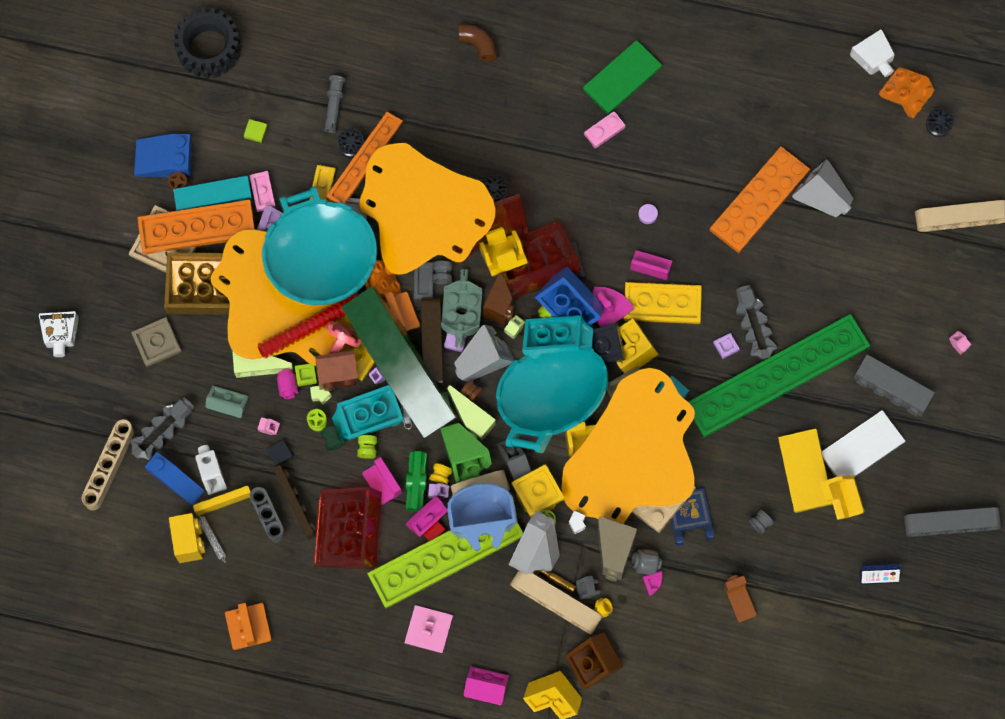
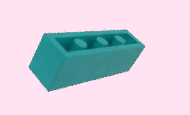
M248 176L173 189L177 211L250 200L253 203Z

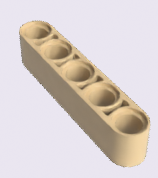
M1005 200L919 209L915 211L917 229L919 232L1005 223Z
M122 419L116 422L82 494V502L89 510H97L102 505L130 445V441L134 436V429L127 420ZM122 427H129L127 433H120ZM120 444L121 447L118 451H112L113 445ZM107 461H112L113 464L110 468H104V464ZM102 478L105 480L103 485H95L98 479ZM96 496L94 503H87L89 497Z
M518 570L510 583L519 592L589 634L594 632L602 619V616L533 573L525 574Z

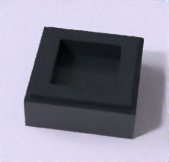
M283 440L266 449L276 467L293 458Z

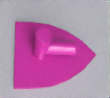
M594 287L592 294L604 306L602 317L597 320L600 327L617 323L635 309L619 292L606 287Z

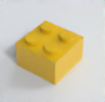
M192 513L169 517L174 554L179 563L203 559L202 553H205L204 542L199 537V534H202V528L198 518L195 519Z

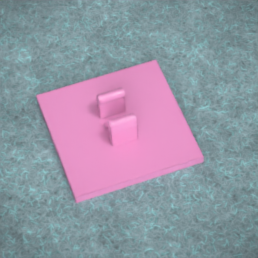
M415 605L404 643L443 653L453 615Z

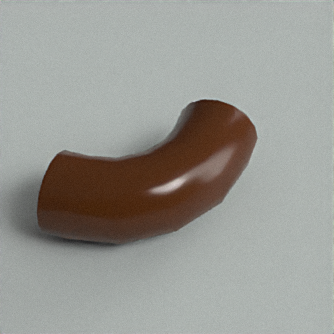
M459 24V42L473 44L478 50V58L481 61L497 59L495 43L485 30L476 25Z

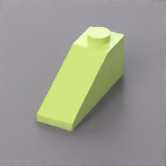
M233 351L236 378L278 374L279 371L286 369L293 370L292 363L273 356L267 359H245L236 355Z
M449 386L448 394L465 429L482 442L496 425L495 419L452 386Z

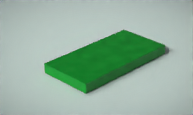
M636 40L583 87V91L609 115L662 68V64Z

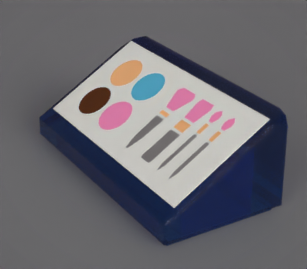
M901 565L862 566L859 570L860 583H898L900 581Z

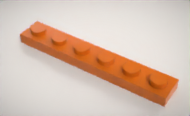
M389 112L385 113L329 191L326 200L346 204L366 176V167L371 156L376 150L389 144L401 127L402 120Z

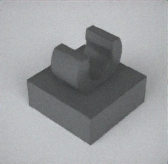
M586 576L576 581L579 600H587L601 593L600 590H595L594 585L599 582L596 579L593 580V576Z

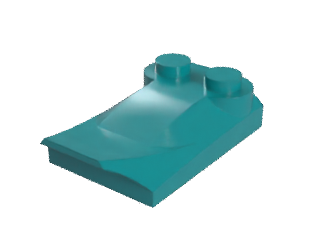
M582 315L526 319L522 351L524 355L537 359L543 356L544 353L590 348L593 343L594 331L593 328L586 324Z
M389 385L338 403L336 412L332 417L339 438L348 440L389 426H397L404 421L396 395Z

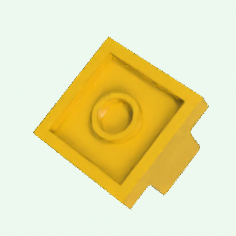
M497 228L485 234L488 244L479 243L480 252L491 276L528 263L515 230L511 231V236L506 237L504 228Z
M546 464L511 482L516 492V497L530 518L534 515L535 511L552 510L556 507L557 503L564 500V496Z

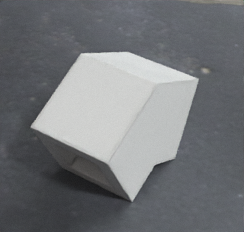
M576 511L573 512L569 521L574 534L585 530L586 527L583 523L585 515Z

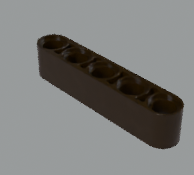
M421 298L423 361L438 387L443 388L440 298Z

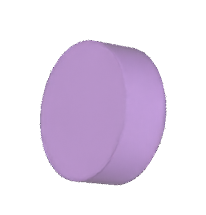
M646 204L640 208L638 216L642 223L652 224L656 221L658 212L653 205Z

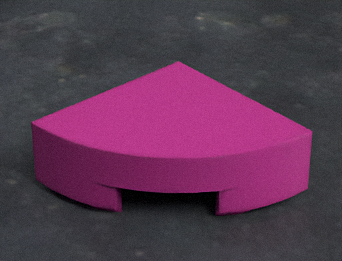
M662 571L643 577L649 596L656 593L660 588Z

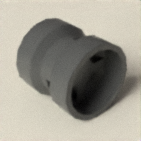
M449 261L434 262L433 269L435 274L433 275V282L436 284L452 283V276L450 275L452 263Z

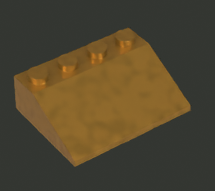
M167 253L164 304L167 314L229 315L230 302L228 298L211 283V275L221 262L223 253ZM223 275L219 276L221 282L225 285H230V281Z

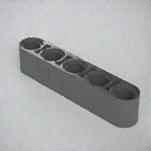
M995 507L918 513L904 516L907 537L990 531L1001 528L999 508Z

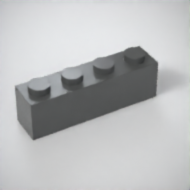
M866 355L854 376L859 385L863 387L868 386L878 396L889 398L891 403L907 408V411L914 416H922L935 393L869 355Z

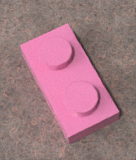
M612 112L585 131L584 135L596 149L623 130L625 124L615 112Z
M268 171L249 175L257 212L264 211L265 206L276 208Z

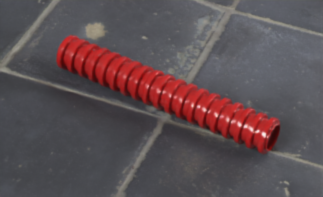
M354 293L351 297L346 298V300L336 302V305L332 304L330 308L326 307L325 311L322 309L321 313L317 312L315 316L311 315L310 318H305V321H300V324L296 323L294 327L290 326L289 330L284 329V332H279V335L275 334L273 338L269 337L268 341L264 340L262 344L258 343L257 347L263 358L267 359L268 355L272 356L274 352L278 353L279 350H284V347L288 348L289 344L293 345L295 341L299 342L300 338L305 339V336H310V333L314 334L316 330L320 331L321 327L325 328L330 321L335 323L336 319L341 320L342 316L346 317L341 307L358 295Z

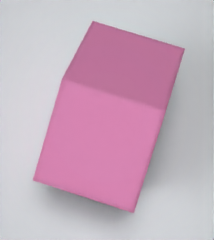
M959 331L949 338L952 346L960 355L971 346L966 336Z
M261 417L258 431L269 435H276L280 423Z

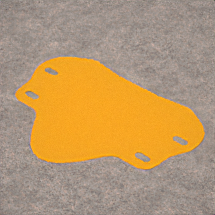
M406 143L389 144L373 153L366 167L365 187L359 202L361 211L378 222L383 262L391 273L398 275L406 274L420 267L436 255H443L455 262L464 261L475 243L490 230L494 222L496 210L493 198L481 181L457 174L431 161ZM374 165L383 169L381 174L372 169ZM368 199L376 203L374 208L366 204ZM478 218L484 221L485 226L480 227L475 224V219ZM456 245L462 248L463 252L459 254L453 251L452 247Z
M242 230L233 235L225 245L221 262L211 275L212 285L224 294L230 302L228 318V341L230 347L236 355L245 359L263 358L258 350V343L262 344L264 340L268 341L269 337L273 338L275 334L279 335V332H284V329L289 330L290 326L294 327L296 323L300 324V321H305V318H310L311 315L315 316V313H321L322 309L325 311L326 307L330 308L332 305L302 304L287 298L272 285L266 275L262 261V247L267 232L259 230ZM238 245L244 250V254H238L233 249V246ZM223 275L230 281V285H225L221 282L219 276ZM342 316L341 320L336 319L335 323H341L355 331L347 316ZM321 327L320 331L316 330L314 334L310 333V336H305V339L300 338L299 342L295 341L293 345L289 344L288 348L284 347V350H279L278 353L274 352L272 356L285 352H294L311 365L316 366V357L309 352V348H314L320 355H326L329 353L336 337L330 334L326 327ZM344 343L341 350L350 347L351 345Z
M647 368L639 370L619 382L603 415L585 442L564 466L562 494L565 503L572 511L587 517L597 519L603 517L624 524L632 510L637 506L677 505L691 496L694 489V473L683 443V435L694 419L695 412L691 404L678 393L672 380L665 373L657 369ZM660 381H663L665 383L660 393H656L655 388ZM684 409L686 410V415L679 422L676 418L681 410ZM588 496L585 506L583 508L579 507L582 498ZM617 507H620V514L616 519H612L613 512Z

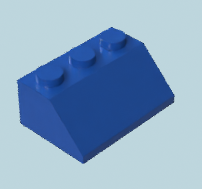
M567 266L552 276L535 296L553 317L582 315L583 320L588 326L602 317L604 306Z

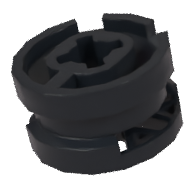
M945 108L932 110L926 120V129L929 134L934 137H944L949 134L954 123L952 113Z
M345 129L338 137L340 152L348 158H354L364 144L363 135L357 129Z
M499 175L487 176L482 183L493 198L494 204L503 202L507 196V183L505 179Z

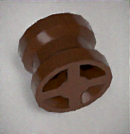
M181 172L171 174L168 179L172 192L173 189L189 186L186 176Z
M470 380L460 393L475 403L482 394L483 388L477 387L475 382Z

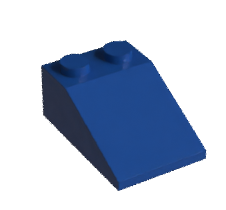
M168 134L136 140L134 176L170 177L175 172H181L186 177H191L193 142L190 134Z

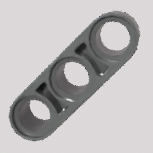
M262 487L254 488L250 493V499L268 538L276 543L282 541L285 537V531L266 490ZM256 495H265L262 501H255ZM271 511L272 516L265 519L262 517L264 512ZM274 528L281 530L277 536H272L270 533Z

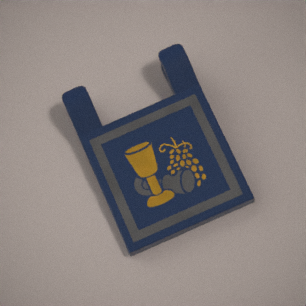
M704 488L694 490L671 518L676 546L683 545L682 531L704 527L706 540L714 539V530Z

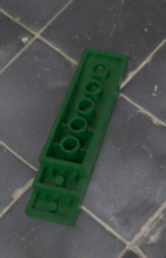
M374 286L341 307L380 372L424 438L457 418L399 320H396L389 306L383 302Z

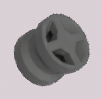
M759 510L757 516L749 520L751 526L760 534H763L768 526L774 524L772 519L763 510Z

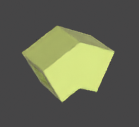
M516 315L505 327L504 332L514 339L522 330L525 321Z
M319 386L310 387L313 402L320 401L322 404H325L332 397L328 391L320 390Z

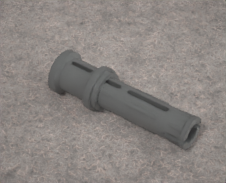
M329 76L330 87L329 91H327L329 100L324 131L327 132L328 130V133L336 132L339 102L343 98L342 88L346 80L342 76Z

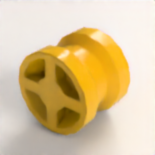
M434 464V472L430 475L429 479L435 483L448 485V476L451 475L452 469L441 464Z

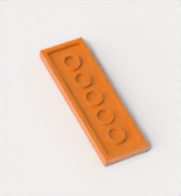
M780 147L711 226L709 231L737 253H740L810 172V168Z
M250 200L137 217L143 255L228 242L233 235L242 230H255Z

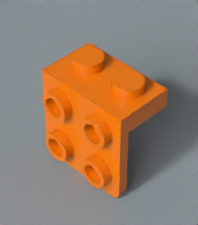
M900 67L884 85L879 95L881 98L902 105L907 116L914 118L935 90L927 76Z

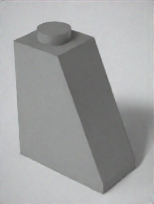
M827 159L809 174L804 184L801 183L792 195L795 200L834 217L839 216L841 213L843 215L852 208L850 205L854 199Z
M481 326L455 361V372L459 379L473 381L514 362L507 344L504 340L501 341L495 336L497 332L492 326Z
M535 511L528 522L509 563L510 566L525 574L533 573L535 570L551 571L560 557L554 519L538 511Z

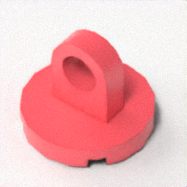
M330 321L326 326L327 331L336 337L328 354L339 353L344 343L354 347H359L362 343L359 336L358 338L355 337V331L341 323H335L334 325V322Z

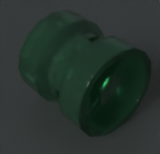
M331 426L320 432L322 438L327 441L325 443L327 451H333L345 445L343 438L339 435V426Z

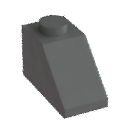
M506 440L496 444L513 480H517L531 472L521 447H507Z

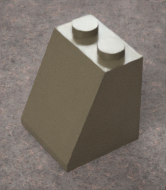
M599 517L597 529L602 574L606 575L605 578L611 581L621 580L636 538L637 529Z

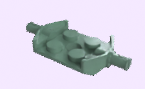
M464 269L460 270L459 281L444 286L441 328L446 333L455 336L456 348L459 346V341L460 348L463 347V338L465 336L473 335L480 329L482 288L468 281L469 271L465 269V276ZM465 308L467 312L464 315H460L457 313V310Z

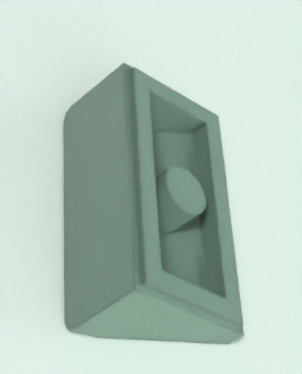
M212 386L206 397L205 407L242 418L249 396Z

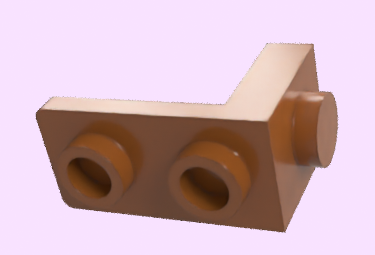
M735 575L728 578L724 589L737 621L741 623L756 617L755 609L745 587L747 584L745 577Z

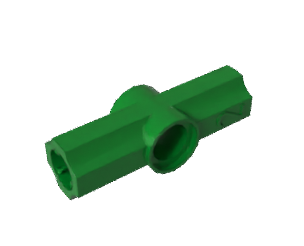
M421 451L410 452L409 472H407L406 510L411 512H419L424 504V491H426L427 474L425 473L427 453Z

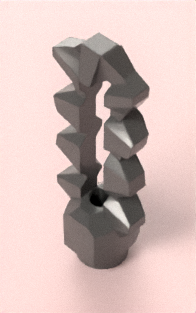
M746 285L736 289L739 303L736 314L745 316L740 326L743 330H748L745 341L753 343L750 356H757L761 360H766L770 357L772 351L777 349V346L769 339L772 331L770 328L765 327L768 321L767 316L759 312L763 307V302L755 297L751 286ZM754 309L766 349L760 350L758 348L746 310Z
M185 397L181 400L179 399L174 405L165 406L163 408L164 416L154 417L151 421L153 426L141 429L142 436L130 441L132 444V454L137 459L145 458L150 461L154 448L162 450L164 447L163 439L171 440L174 438V427L183 429L186 418L195 407ZM172 416L176 421L143 451L139 446L166 419Z

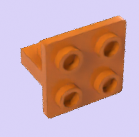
M376 260L374 269L365 283L366 288L369 289L374 286L382 300H385V294L390 292L393 293V296L401 294L400 284L397 281L396 275L386 268L383 261Z
M392 292L385 294L383 302L387 303L396 320L400 321L406 332L420 327L407 292L397 296H393Z
M243 603L238 605L239 609L225 612L233 650L271 641L263 603L251 606Z

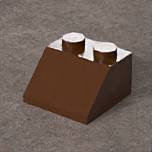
M499 273L483 306L484 318L505 326L507 321L510 322L513 318L515 311H513L512 296L503 274Z
M605 633L590 637L565 655L584 690L612 676L623 668Z

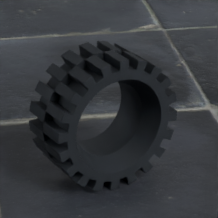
M203 7L199 13L196 12V9L192 10V16L184 15V23L179 21L177 24L178 30H174L175 39H173L181 65L185 66L189 73L193 70L194 75L200 77L201 73H203L204 78H209V74H213L214 78L219 77L218 72L220 71L226 74L228 72L227 67L233 68L235 66L234 59L239 60L241 41L236 24L233 23L229 15L226 17L225 12L220 10L219 14H217L216 8H211L210 12H207L206 7ZM214 31L225 38L223 50L215 57L201 58L191 51L192 41L202 32Z

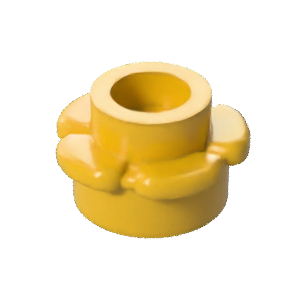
M600 598L596 601L595 611L599 615L607 617L613 610L610 600Z

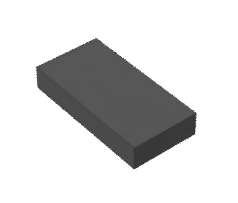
M426 262L414 269V300L433 298L434 262Z

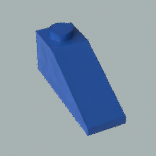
M158 452L145 466L149 474L192 506L205 492V490Z

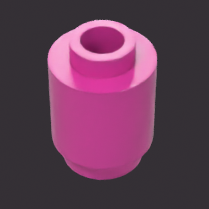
M290 369L279 371L277 377L279 396L284 397V399L294 398L298 394L296 375Z

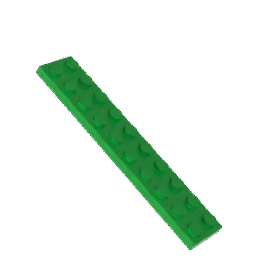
M849 314L689 401L695 412L693 421L703 438L869 349L870 345L852 315Z

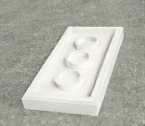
M880 411L823 450V460L835 477L842 475H854L855 477L902 445L905 440L885 413Z

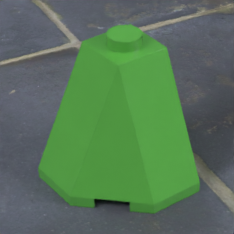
M460 423L440 428L456 483L479 477V473L484 468L488 469L492 464L489 450Z

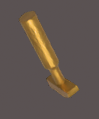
M535 570L533 572L536 576L541 572L549 580L571 593L576 588L575 585L553 572H544L543 570Z

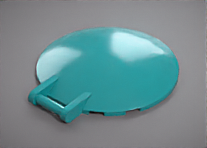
M315 186L302 193L286 198L285 196L280 197L279 200L284 212L274 224H271L265 235L262 247L264 270L272 285L287 298L307 305L333 304L356 293L369 279L377 257L375 236L366 219L352 210L350 206L343 203L320 200ZM313 197V199L290 207L288 206L289 204Z
M590 347L580 350L544 353L543 356L537 359H532L525 355L518 361L514 360L502 375L496 392L498 411L506 424L512 428L506 439V446L533 449L535 452L543 453L552 435L570 430L591 416L602 402L608 386V372L601 356ZM521 434L539 437L537 442L519 439Z

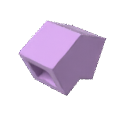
M378 367L369 373L374 384L382 383L386 380Z
M440 483L429 484V498L433 499L435 496L439 499L448 498L449 486Z

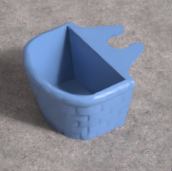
M477 483L458 490L448 502L447 513L450 533H453L459 539L466 538L475 551L481 548L478 540L479 536L490 534L493 538V547L498 548L504 532H510L517 523L513 496L510 495L506 488L496 484Z

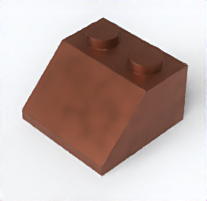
M354 350L315 356L320 390L332 391L337 387L352 388L358 384Z

